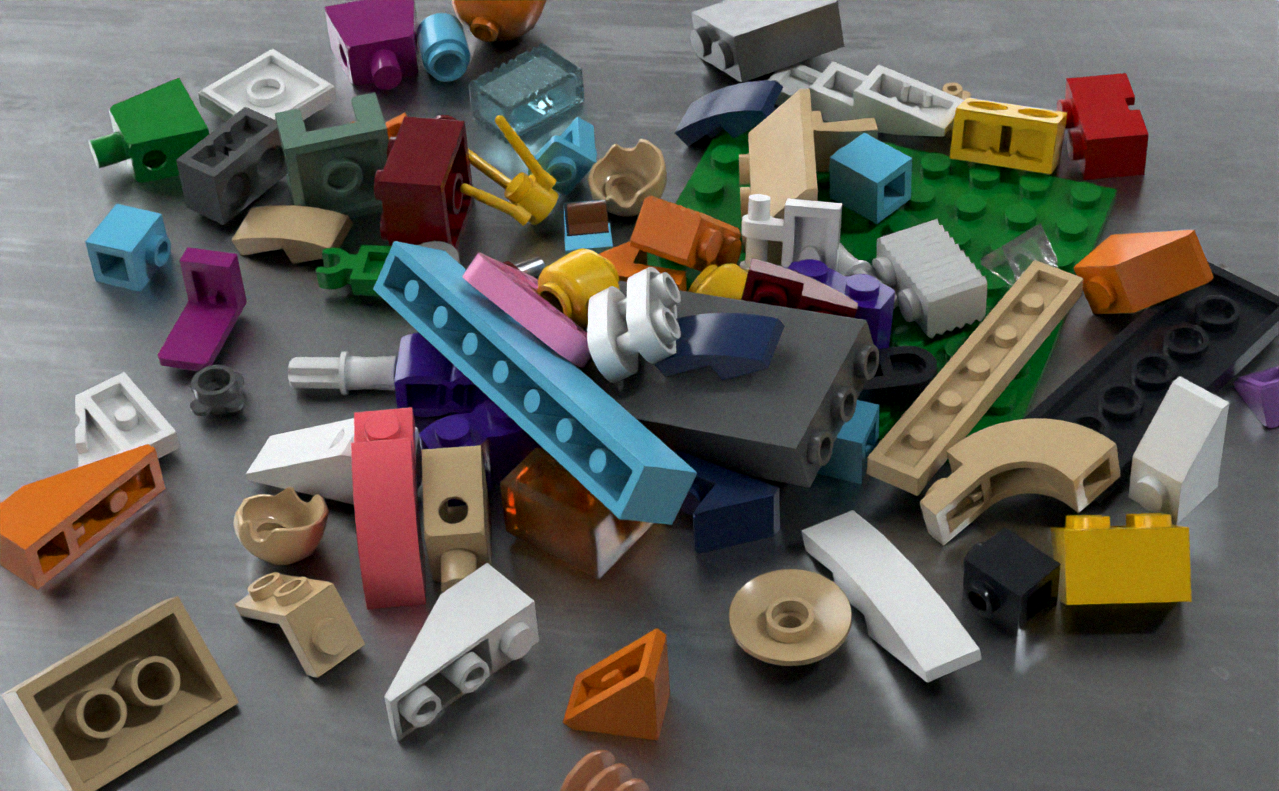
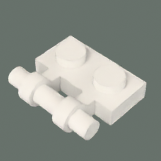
M762 194L749 196L748 214L742 217L741 231L742 235L747 237L745 261L740 263V268L748 273L752 258L767 262L768 240L783 242L781 265L778 266L788 268L792 262L813 259L821 261L828 268L838 271L842 203L788 198L785 204L784 219H778L770 216L771 198Z

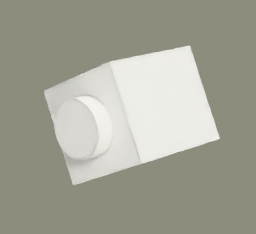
M1180 376L1173 381L1133 455L1128 498L1139 503L1149 511L1171 514L1172 523L1177 525L1218 487L1229 402Z

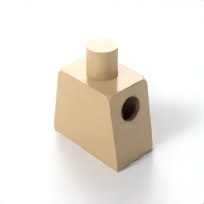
M481 445L422 450L424 536L432 579L441 582L442 592H445L484 564L488 563L492 566L491 506ZM459 499L465 502L467 506L448 507V500Z

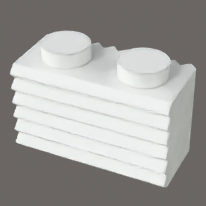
M938 219L877 238V258L872 261L875 276L885 285L895 290L900 312L907 322L916 321L928 337L933 338L936 333L942 335L946 330L952 332L956 326L962 328L965 323L971 325L975 320L981 322L986 316V278L981 275L980 269L976 270L975 264L970 262L969 256H965L964 250L960 251L959 245L955 244L953 237H949L948 231H944L943 225H939Z

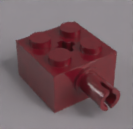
M438 115L434 119L404 116L397 136L389 139L386 164L384 169L377 170L374 179V196L376 200L382 201L383 206L380 234L382 240L388 241L389 246H392L394 241L413 245L439 241L448 243L458 250L475 202L474 198L460 191L462 184L466 183L473 186L465 121L457 120L449 115Z

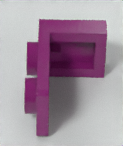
M187 247L179 262L188 302L160 349L158 359L161 366L199 371L213 365L245 307L247 299L237 254Z

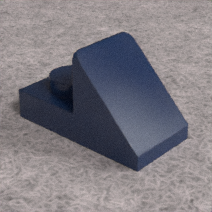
M678 449L674 452L697 472L679 509L686 514L693 515L695 552L706 553L774 537L780 530L778 487Z

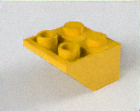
M1126 514V525L1110 526V516L1068 515L1065 516L1066 527H1051L1054 560L1061 564L1058 590L1060 602L1066 605L1192 602L1189 527L1172 525L1171 514Z

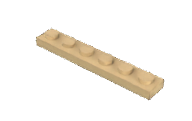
M1034 260L867 457V474L918 496L947 461V450L969 434L1081 297L1083 278Z

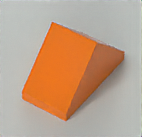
M656 628L577 674L563 723L572 730L658 740L670 696L666 634Z

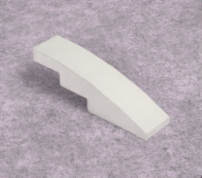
M833 61L823 73L796 63L777 70L768 80H777L783 86L775 103L776 105L781 106L799 89H810L812 111H820L824 121L836 122L875 117L878 132L895 135L944 137L954 124L956 107L964 101L961 98L879 64L867 76Z
M854 510L801 530L806 552L832 571L834 583L842 589L850 604L864 614L868 636L928 683L982 660L980 648L921 573L882 533Z

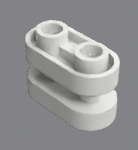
M648 267L630 276L627 280V298L614 286L589 298L588 348L596 367L609 382L617 383L635 374L638 371V353L651 364H655L676 353V340L681 337L680 327L676 320V304L681 302V296L675 281L667 272L660 273L654 267Z

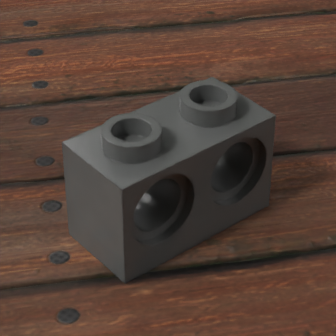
M244 107L176 160L186 207L223 225L288 174L276 120L247 107Z

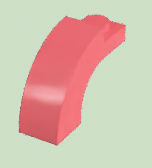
M413 408L354 412V443H351L353 498L358 553L367 610L426 604L425 553L417 494Z

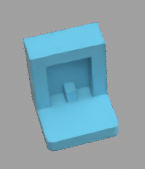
M577 116L560 136H552L535 155L541 167L557 180L552 188L566 196L591 170L593 164L597 163L594 125ZM527 167V174L532 175L531 171Z

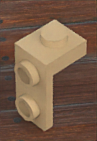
M273 572L254 581L247 589L249 595L234 605L240 616L280 624L308 676L320 677L365 645L334 583Z

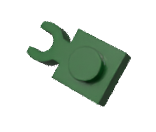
M361 245L358 254H349L340 248L323 249L324 267H317L316 269L319 287L332 290L350 284L353 295L381 297L373 288L392 246Z

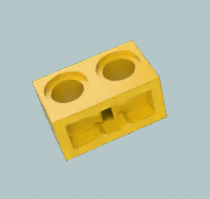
M966 98L955 110L949 158L1051 174L1061 160L1067 113Z

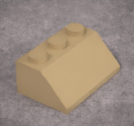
M799 89L748 133L749 154H739L740 186L750 185V187H740L741 219L744 215L748 214L749 196L754 194L767 195L771 198L770 216L778 219H784L785 204L788 198L818 201L810 89ZM742 235L743 253H746L747 237ZM768 240L767 262L781 265L783 242Z
M178 596L153 605L1 694L31 748L67 791H96L239 703Z

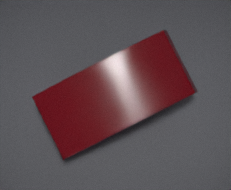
M754 258L751 259L741 297L743 301L855 318L858 306L857 302L824 283L793 270Z

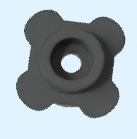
M211 365L199 370L189 384L190 391L194 393V400L190 403L191 412L196 416H206L208 414L222 415L242 409L245 405L244 396L240 394V388L244 385L243 376L224 365Z

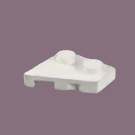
M125 372L75 395V414L78 421V426L75 428V444L78 451V467L146 444L156 449L158 458L180 448L175 429Z

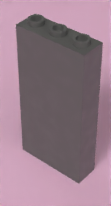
M619 281L620 291L627 298V282ZM679 290L681 302L676 304L677 318L707 313H746L778 318L785 327L769 368L722 380L710 365L665 377L654 364L646 361L638 353V371L617 383H611L600 373L592 357L584 368L577 366L673 452L678 449L743 475L810 488L820 467L825 466L829 462L834 441L843 424L849 422L853 417L857 398L865 383L875 376L879 365V351L877 346L873 344L867 321L863 319Z

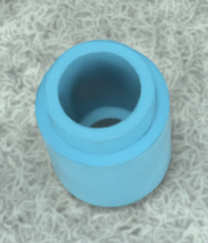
M437 13L425 18L418 26L416 32L425 70L439 81L450 82L457 80L466 72L470 62V51L462 23L458 18L447 13Z

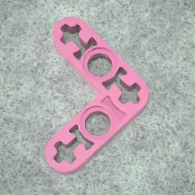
M478 253L462 277L559 355L573 364L584 368L591 359L587 343V332L536 293L538 279L482 253Z

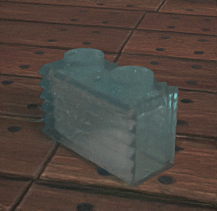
M542 42L538 48L533 46L530 52L525 51V53L518 54L514 60L510 59L508 64L502 63L501 67H495L492 73L487 71L485 74L479 75L476 81L472 79L468 85L473 119L475 122L479 121L481 127L485 126L487 131L491 130L493 135L497 134L499 140L503 139L505 144L509 142L495 123V118L498 115H502L520 137L585 101L582 69Z

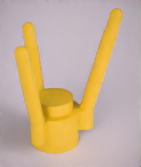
M498 115L495 118V123L531 171L532 175L527 176L524 172H521L511 180L468 148L470 164L505 189L504 197L509 202L466 183L460 186V191L479 202L510 215L523 226L527 222L537 225L549 215L556 205L558 193L552 187L557 180L541 167L502 115Z

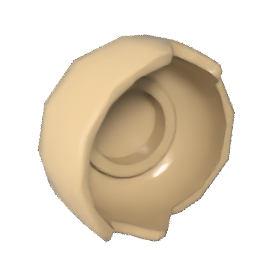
M640 139L633 148H623L618 144H613L604 158H600L596 161L597 163L593 164L587 178L592 199H605L607 212L621 217L637 216L640 213L645 198L654 196L661 199L667 183L666 164L662 151L646 139Z
M287 487L275 496L257 494L244 498L235 513L233 525L240 543L251 554L274 565H289L312 555L324 535L329 511L324 498L320 494L313 496L310 502H305L297 496L293 487Z

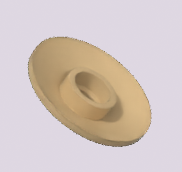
M800 569L775 570L751 579L738 590L729 608V626L738 645L745 652L761 661L781 666L806 665L834 653L846 640L852 622L850 602L842 589L833 581L820 574Z

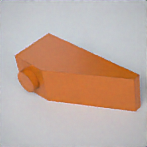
M146 444L19 488L0 503V565L35 589H40L166 489L156 449Z

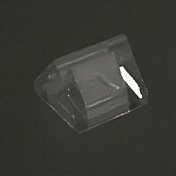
M1040 223L982 257L981 265L1013 286L1034 260L1055 268L1058 267V260Z

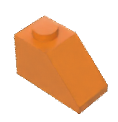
M1195 230L1112 234L1073 267L1076 275L1083 278V292L1093 314L1135 313L1207 284L1214 278Z

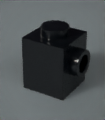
M1004 527L986 542L976 543L966 554L962 564V600L968 603L975 613L982 617H988L1018 638L1057 606L1061 564Z

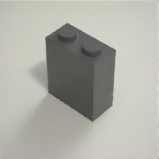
M726 0L691 12L694 30L691 31L690 38L695 53L703 60L740 82H745L845 47L837 0Z

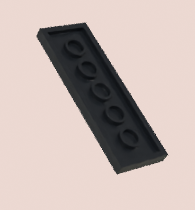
M1208 262L1214 276L1210 282L1148 307L1024 419H1054L1079 424L1104 435L1116 443L1121 476L1094 499L1101 503L1131 474L1133 455L1173 381L1180 376L1215 395L1279 335L1278 295Z

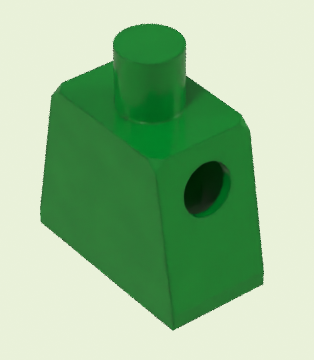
M177 78L112 105L109 109V115L114 133L89 140V146L98 169L125 161L135 181L145 183L179 176L176 160L208 136L209 130L180 78Z

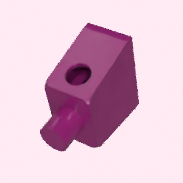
M359 0L324 7L331 49L351 84L359 86L374 83L380 89L390 90L397 87L402 78L414 76L419 72V45L416 37L418 21L415 0Z

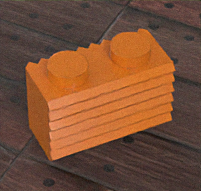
M654 196L644 199L630 239L631 247L701 272L713 264L717 267L727 263L737 264L742 250L739 228L699 211L697 212Z

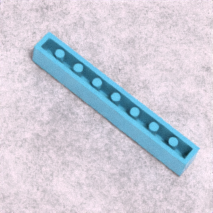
M394 241L373 290L619 519L672 525L697 472L577 366L551 349L470 285L462 277L466 269L446 251Z

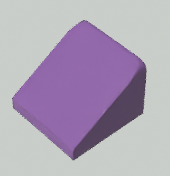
M1279 366L1241 376L1234 380L1236 391L1257 419L1267 428L1278 427Z

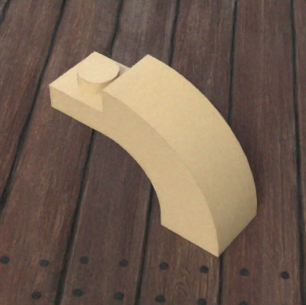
M1031 418L999 423L969 435L947 450L952 474L947 478L937 480L919 502L927 533L942 546H945L990 506L1014 495L1027 493L1048 495L1063 501L1079 513L1121 476L1116 443L1090 428L1062 420Z

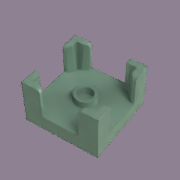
M375 93L356 96L351 99L357 122L309 132L306 131L299 109L274 113L288 171L286 178L292 205L330 210L348 215L350 219L383 212L382 201L376 200L374 196V179L377 170L384 169L386 164L389 138Z

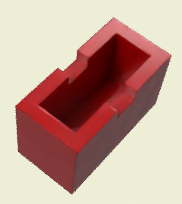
M1127 73L1066 78L1065 99L1058 100L1057 111L1067 113L1065 129L1068 131V155L1071 161H1078L1083 180L1145 175L1149 134L1140 109L1129 110L1128 106L1135 104V95Z

